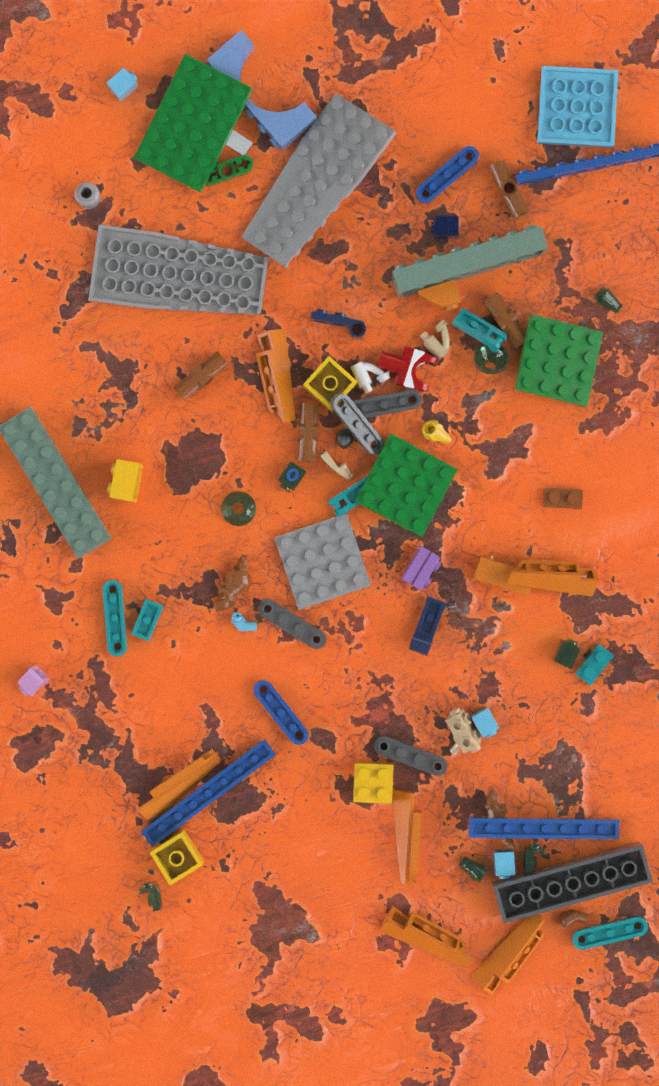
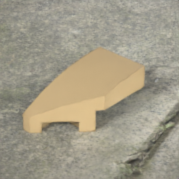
M327 451L320 456L340 476L348 480L353 477L346 464L343 463L338 467Z

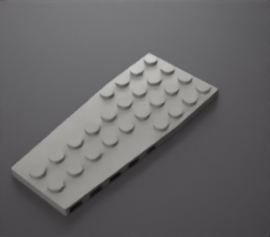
M335 93L300 141L243 233L242 238L283 267L288 268V263L295 255L298 256L301 253L300 249L304 244L312 240L316 230L320 226H324L328 216L332 212L335 213L340 207L339 203L344 198L347 199L363 180L396 135L395 130Z
M99 225L88 301L154 310L261 315L268 257L239 252L229 248H221L216 245L203 244L198 241L185 240L157 232Z

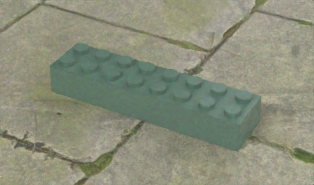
M530 225L525 227V230L518 233L517 230L506 233V236L499 238V236L487 239L488 242L486 243L474 242L469 244V248L463 250L462 247L450 250L451 253L443 255V253L435 254L430 260L425 261L422 258L415 260L414 264L406 266V264L398 265L391 275L397 298L415 294L419 290L444 282L458 281L543 255L548 246L542 226Z
M29 407L0 425L1 434L77 559H81L112 540L111 534L34 408Z

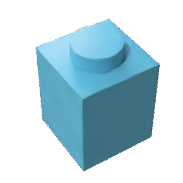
M125 68L121 69L106 82L109 89L120 101H123L138 88L137 77L131 70L127 72Z
M488 707L470 715L482 738L485 736L489 738L497 733L496 730L499 727Z
M509 849L493 850L494 874L499 876L500 879L511 878L510 875H515L514 851Z

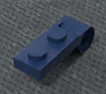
M316 309V312L312 311L311 313L312 322L349 328V335L356 340L362 339L365 336V323L360 320L350 319L344 313L335 312V315L327 314L328 311ZM355 325H359L362 327L363 332L356 335L352 332V328Z
M427 597L409 650L425 656L428 655L446 605L445 602Z

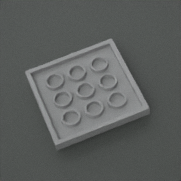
M347 513L274 537L298 610L371 586Z

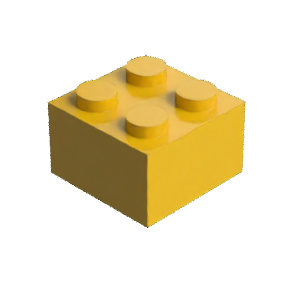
M328 356L307 379L303 387L332 412L333 410L330 405L332 397L338 393L348 395L357 385L358 381Z
M116 459V463H113L111 467L113 481L109 482L107 489L110 498L137 502L143 470L142 464Z
M354 761L353 802L392 804L393 762Z
M185 829L150 851V855L170 886L204 864L202 856Z

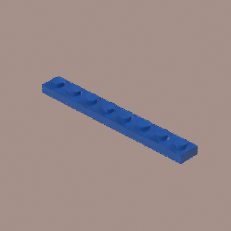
M659 143L651 144L646 149L635 147L626 153L616 151L611 153V156L606 157L603 154L592 157V160L585 161V158L575 160L572 164L561 162L555 164V167L552 168L542 166L533 172L522 170L518 172V175H515L514 180L520 186L658 158Z
M263 739L144 828L141 833L152 847L274 757L276 755L267 741Z
M468 817V837L619 839L620 820Z

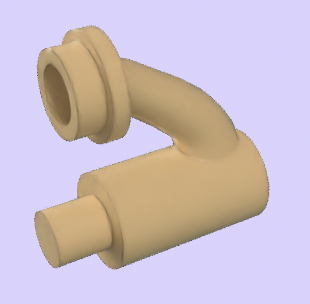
M444 320L435 327L438 333L441 331L442 344L433 335L430 337L426 331L420 336L424 341L423 345L438 361L448 353L450 346L448 329L446 327L448 322Z

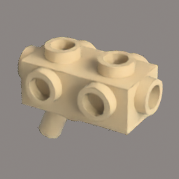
M457 707L449 712L450 715L445 721L453 733V739L456 743L450 749V752L456 755L460 749L463 753L469 751L474 753L481 749V736L478 730L473 727L470 715L465 712L464 708L460 709Z

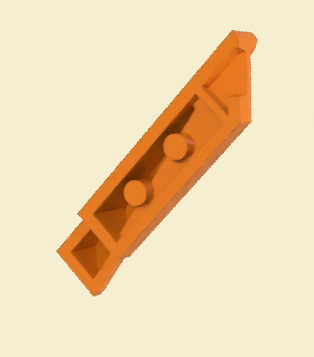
M277 329L257 334L262 352L257 353L256 358L268 410L272 414H278L282 418L283 423L295 421L285 329Z
M522 560L515 570L510 571L507 580L508 584L585 596H593L599 582L595 567L580 568L578 561Z
M209 750L150 790L153 798L138 808V811L150 824L166 813L220 763V759L214 750Z
M393 790L392 801L400 882L402 884L416 885L421 811L414 810V791Z
M539 914L527 917L470 975V979L490 995L494 994L501 981L509 984L543 939L544 932L541 930V926L545 919Z

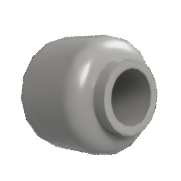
M83 182L75 190V199L81 207L92 209L99 204L101 194L95 184Z

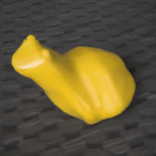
M437 420L425 422L422 427V434L425 439L442 443L451 442L450 435Z

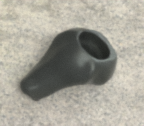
M344 428L338 432L337 444L340 448L347 449L354 442V436L348 428Z

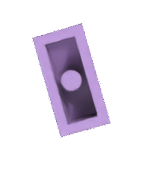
M34 666L17 683L20 685L19 689L23 694L33 696L50 678L38 666Z

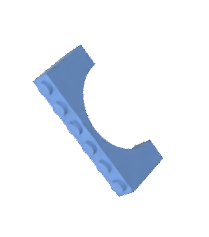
M240 30L206 60L207 65L241 82L243 65L247 57L254 51V44ZM249 99L244 107L246 115L251 120L254 118L258 122L257 127L263 134L267 133L271 137L269 140L276 149L279 147L282 151L311 127L317 119V116L305 102L294 109L283 112L261 109Z

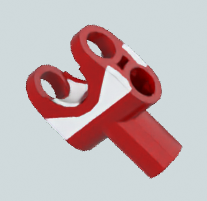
M404 347L402 356L382 351L377 367L396 373L393 381L395 385L410 390L428 392L430 386L423 384L416 377V368L428 363L437 365L438 359L423 351Z

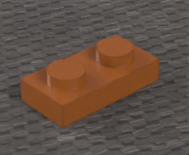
M544 488L543 507L582 509L583 490Z

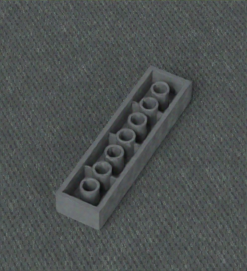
M635 842L511 876L509 879L496 880L491 883L503 923L653 883L644 847L640 842Z

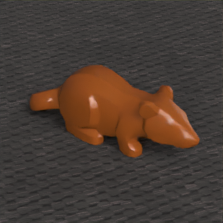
M242 554L225 580L227 585H222L218 591L219 594L223 593V597L216 605V612L234 607L238 595L247 589L250 578L246 569V555Z
M491 789L483 807L487 809L489 817L505 818L504 813H507L506 804H502L500 807L498 795L494 789ZM496 838L501 840L509 850L516 849L513 838Z

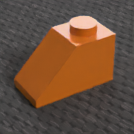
M455 280L417 291L418 298L441 310H454L461 303Z

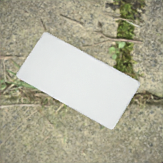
M233 130L226 145L241 155H245L252 142Z

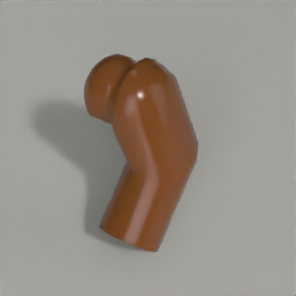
M569 910L562 915L560 925L563 928H568L575 921L587 923L589 914L577 910Z

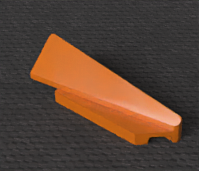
M392 906L379 931L461 967L466 968L473 960L472 957L468 956L464 948L466 944L463 938L413 911L408 917Z

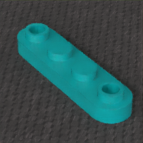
M109 580L103 585L107 648L111 655L121 656L127 651L123 588L117 580ZM111 586L116 587L115 593L110 592ZM116 643L121 644L120 650L115 649Z
M632 916L576 930L572 934V943L576 948L584 950L644 935L648 930V924L643 917ZM636 922L640 923L639 928H634ZM582 935L584 940L580 942L578 937Z

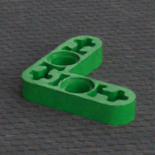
M242 155L216 164L211 175L216 174L215 170L218 169L221 178L218 179L217 175L213 176L212 181H207L205 186H214L250 173L254 167L252 158ZM243 160H245L247 163L250 162V164H248L247 169H244V167H239V172L236 173L235 166L233 165V163H236L237 166L242 165ZM230 166L233 171L231 175L225 176L221 172L222 168Z

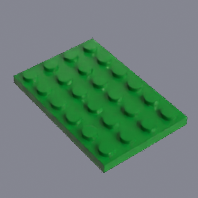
M184 54L134 159L202 193L253 88Z

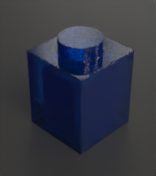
M436 216L434 222H431V233H434V239H457L459 236V216Z

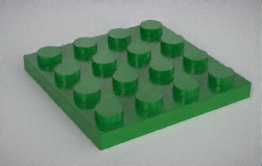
M531 314L529 316L514 390L587 407L603 332Z
M390 433L354 501L423 537L458 469Z

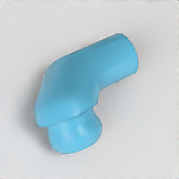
M239 612L232 614L231 622L239 631H257V622H247Z

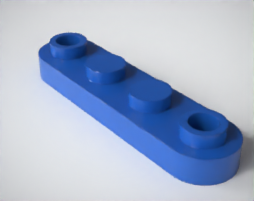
M466 146L417 188V200L423 204L432 202L477 163L479 158L478 150L473 146ZM467 154H470L472 156V159L467 160L465 156ZM427 191L429 196L423 197L422 192Z
M258 681L254 686L255 696L292 743L296 745L304 744L308 740L309 735L306 727L269 681ZM261 686H265L267 688L266 693H262L260 691ZM297 731L302 732L303 736L301 738L295 736Z

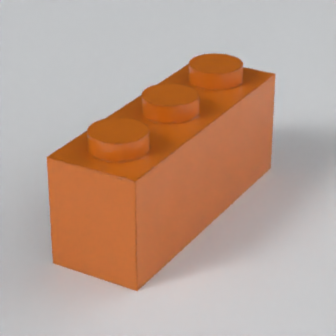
M484 554V557L478 558L472 579L528 596L532 588L508 584L507 580L510 571L516 569V567H513L514 563L506 560L499 563L495 561V557Z

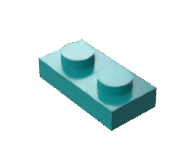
M145 599L131 635L150 641L164 606Z
M597 644L575 674L591 686L614 655L600 644Z

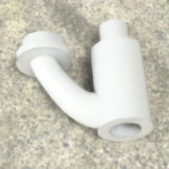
M360 362L350 367L356 381H358L359 387L363 388L366 394L373 391L370 386L372 381L367 371L378 375L376 379L380 383L390 379L389 372L385 373L371 363Z

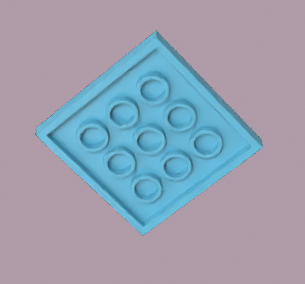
M542 66L537 144L613 148L615 141L618 70Z

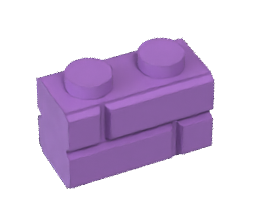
M420 546L401 579L419 590H422V588L427 589L432 580L429 576L432 571L437 572L441 565L439 559L441 557Z

